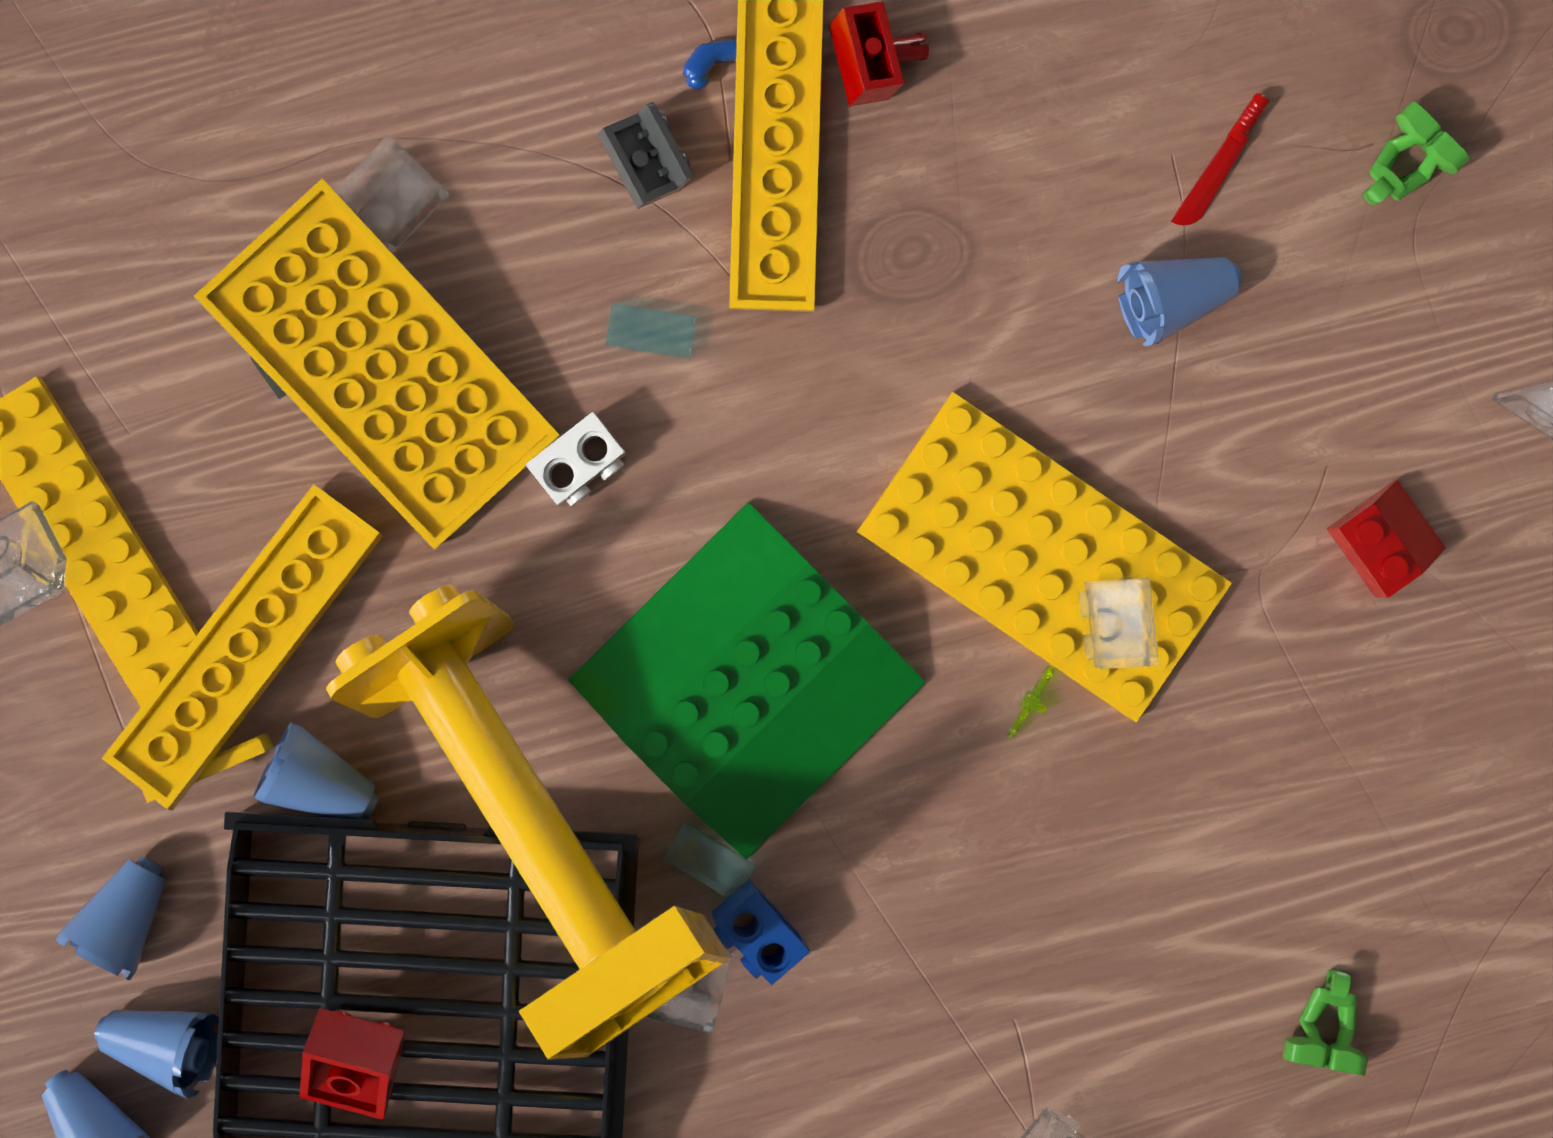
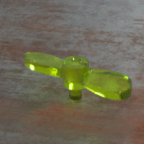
M1047 666L1040 675L1033 691H1027L1019 704L1023 709L1011 726L1008 736L1013 739L1015 738L1029 712L1034 713L1037 710L1043 715L1047 712L1048 707L1040 703L1041 698L1039 695L1054 672L1053 668Z

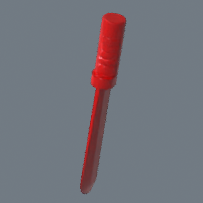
M1259 93L1253 96L1228 133L1226 140L1177 210L1171 222L1186 226L1202 218L1241 150L1248 143L1249 138L1247 135L1268 106L1270 101L1265 96Z

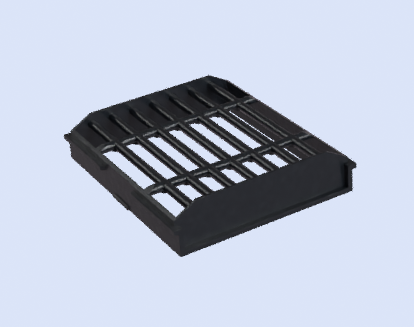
M225 812L224 829L233 830L226 873L213 1138H236V1134L294 1138H623L629 1029L606 1044V1051L596 1050L589 1056L580 1058L547 1059L541 1047L518 1046L517 1044L518 1020H524L519 1010L530 1004L520 1003L519 1001L520 977L565 980L580 969L576 963L533 961L521 958L522 934L559 935L548 918L524 916L525 891L531 890L510 857L509 873L357 865L345 862L346 836L501 844L491 826L485 829L467 828L465 824L410 821L408 824L376 823L374 819ZM572 830L583 849L618 851L616 878L602 879L634 928L639 837H637V834ZM252 831L329 835L327 863L251 859ZM250 876L326 880L325 906L248 902ZM344 881L508 890L506 916L344 907L342 905ZM247 919L324 923L323 949L246 945ZM341 924L505 933L504 959L342 950L340 948ZM245 962L322 966L320 992L244 988ZM339 967L503 976L502 1002L340 993L338 991ZM243 1005L501 1019L499 1045L403 1040L401 1057L498 1062L497 1088L394 1082L390 1100L496 1105L495 1130L333 1122L331 1119L332 1106L314 1102L313 1121L237 1117L238 1091L300 1095L301 1077L239 1074L241 1048L303 1052L309 1034L242 1031ZM515 1063L605 1068L603 1094L516 1089L514 1086ZM513 1106L602 1111L601 1137L514 1132L512 1130Z

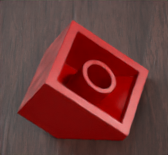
M1398 480L1392 481L1326 528L1374 597H1391L1422 575L1446 549Z
M319 1008L302 1053L299 1098L384 1120L402 1054L405 1030L395 1028L387 1022H371L356 1018L345 1011H329Z

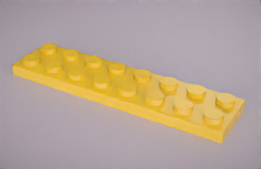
M738 0L729 309L814 312L823 0Z
M36 376L0 398V480L139 706L142 707L199 632L41 377Z
M313 484L107 750L102 759L167 810L173 811L376 547L383 535Z

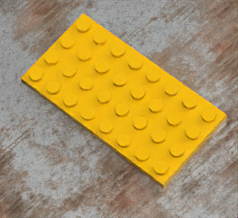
M323 178L194 295L203 307L434 550L526 467L525 464L560 436L555 428Z
M954 392L945 401L856 531L1136 723L1232 584Z

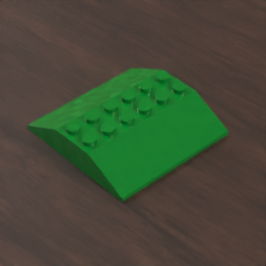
M749 502L568 679L618 737L688 808L745 859L770 837L926 683Z

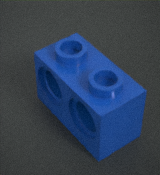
M750 879L712 911L716 927L713 930L719 940L728 949L735 945L744 955L740 960L749 973L756 979L762 975L771 986L810 953L800 933ZM750 913L754 915L753 920L746 926L740 927L733 924L740 914ZM777 943L781 945L779 951L772 956L761 954L763 948L768 944Z

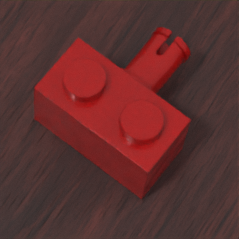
M883 1L844 7L829 24L849 107L889 100L904 85L899 63L915 60L922 61L926 60L929 56V44L920 45V42L927 40L923 32L896 38L892 37Z

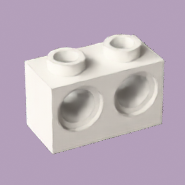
M591 412L525 465L557 505L561 506L567 501L572 507L591 492L587 485L599 475L605 481L624 466L620 459L627 453L594 412ZM595 437L604 439L607 444V454L600 461H590L585 455L586 443ZM559 464H568L574 472L572 483L565 488L557 487L552 481V471Z

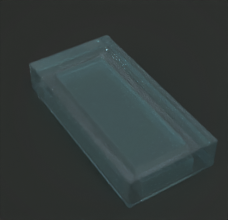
M612 303L606 346L690 359L696 316Z
M686 821L663 857V860L726 898L747 882L757 868V865L752 861L745 859L737 852Z

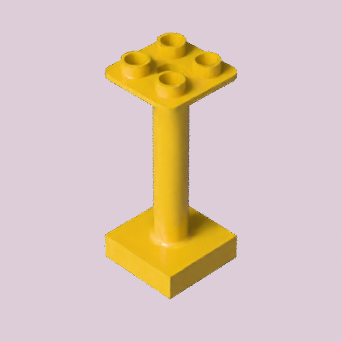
M445 585L429 592L411 607L409 614L414 620L415 625L386 643L382 635L375 634L365 637L345 649L335 661L342 674L327 685L326 691L333 701L376 719L391 713L406 702L413 701L580 969L519 1010V1013L547 1059L587 1057L732 958L705 916L681 907L673 906L638 931H635L468 667L471 658L508 634L513 629L514 622L506 612L476 590L460 594L455 585Z

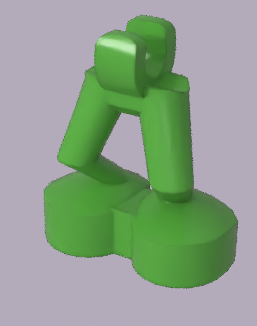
M1410 102L1396 116V122L1404 135L1388 140L1369 170V174L1375 182L1363 193V197L1370 205L1382 202L1388 195L1394 200H1401L1427 184L1436 167L1449 175H1454L1470 161L1467 152L1447 132H1443L1436 120L1416 102ZM1418 145L1426 153V157L1416 171L1398 178L1392 172L1398 154L1412 146Z
M1328 970L1325 987L1316 986L1299 1018L1307 1037H1287L1284 1044L1283 1059L1365 1076L1368 1057L1358 1048L1351 1046L1356 1032L1357 996L1349 993L1351 977L1348 974L1338 970ZM1328 1004L1337 1006L1339 1019L1336 1043L1326 1044L1322 1041L1315 1023Z

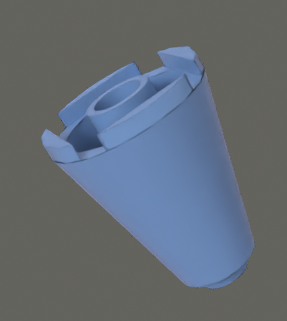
M1226 257L1131 262L1122 266L1118 273L1117 283L1125 281V293L1118 295L1120 308L1134 338L1143 337L1146 341L1142 345L1146 347L1162 342L1235 298L1239 287L1242 285V275L1239 267L1235 263H1231Z
M291 722L275 748L276 752L270 763H267L253 797L261 801V803L325 817L360 819L362 816L368 819L379 799V796L373 793L375 784L301 725L298 726Z
M140 856L137 862L128 859L63 927L55 940L63 947H65L68 940H71L69 944L77 948L75 951L76 955L117 976L122 970L124 977L127 980H131L137 971L167 880L159 875L163 867L143 856Z
M113 1010L98 1022L95 1030V1040L98 1042V1048L101 1052L176 1095L191 1098L200 1092L193 1090L199 1080L207 1082L216 1064L218 1034L214 1033V1023L219 1024V1018L213 1013L202 1011Z
M63 1070L45 1083L47 1090L42 1094V1099L56 1138H150L142 1128L79 1071L70 1074L68 1070Z

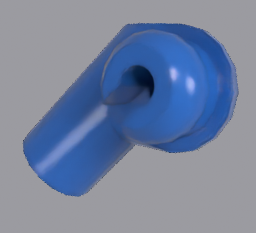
M735 38L701 44L694 50L683 68V75L687 77L686 82L689 87L693 89L706 87L709 83L708 73L714 64L736 60L737 48Z

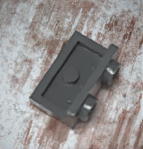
M654 102L646 104L637 114L602 128L598 133L637 209L680 191L693 178L687 155L679 149L671 134L668 119L663 113L659 112Z

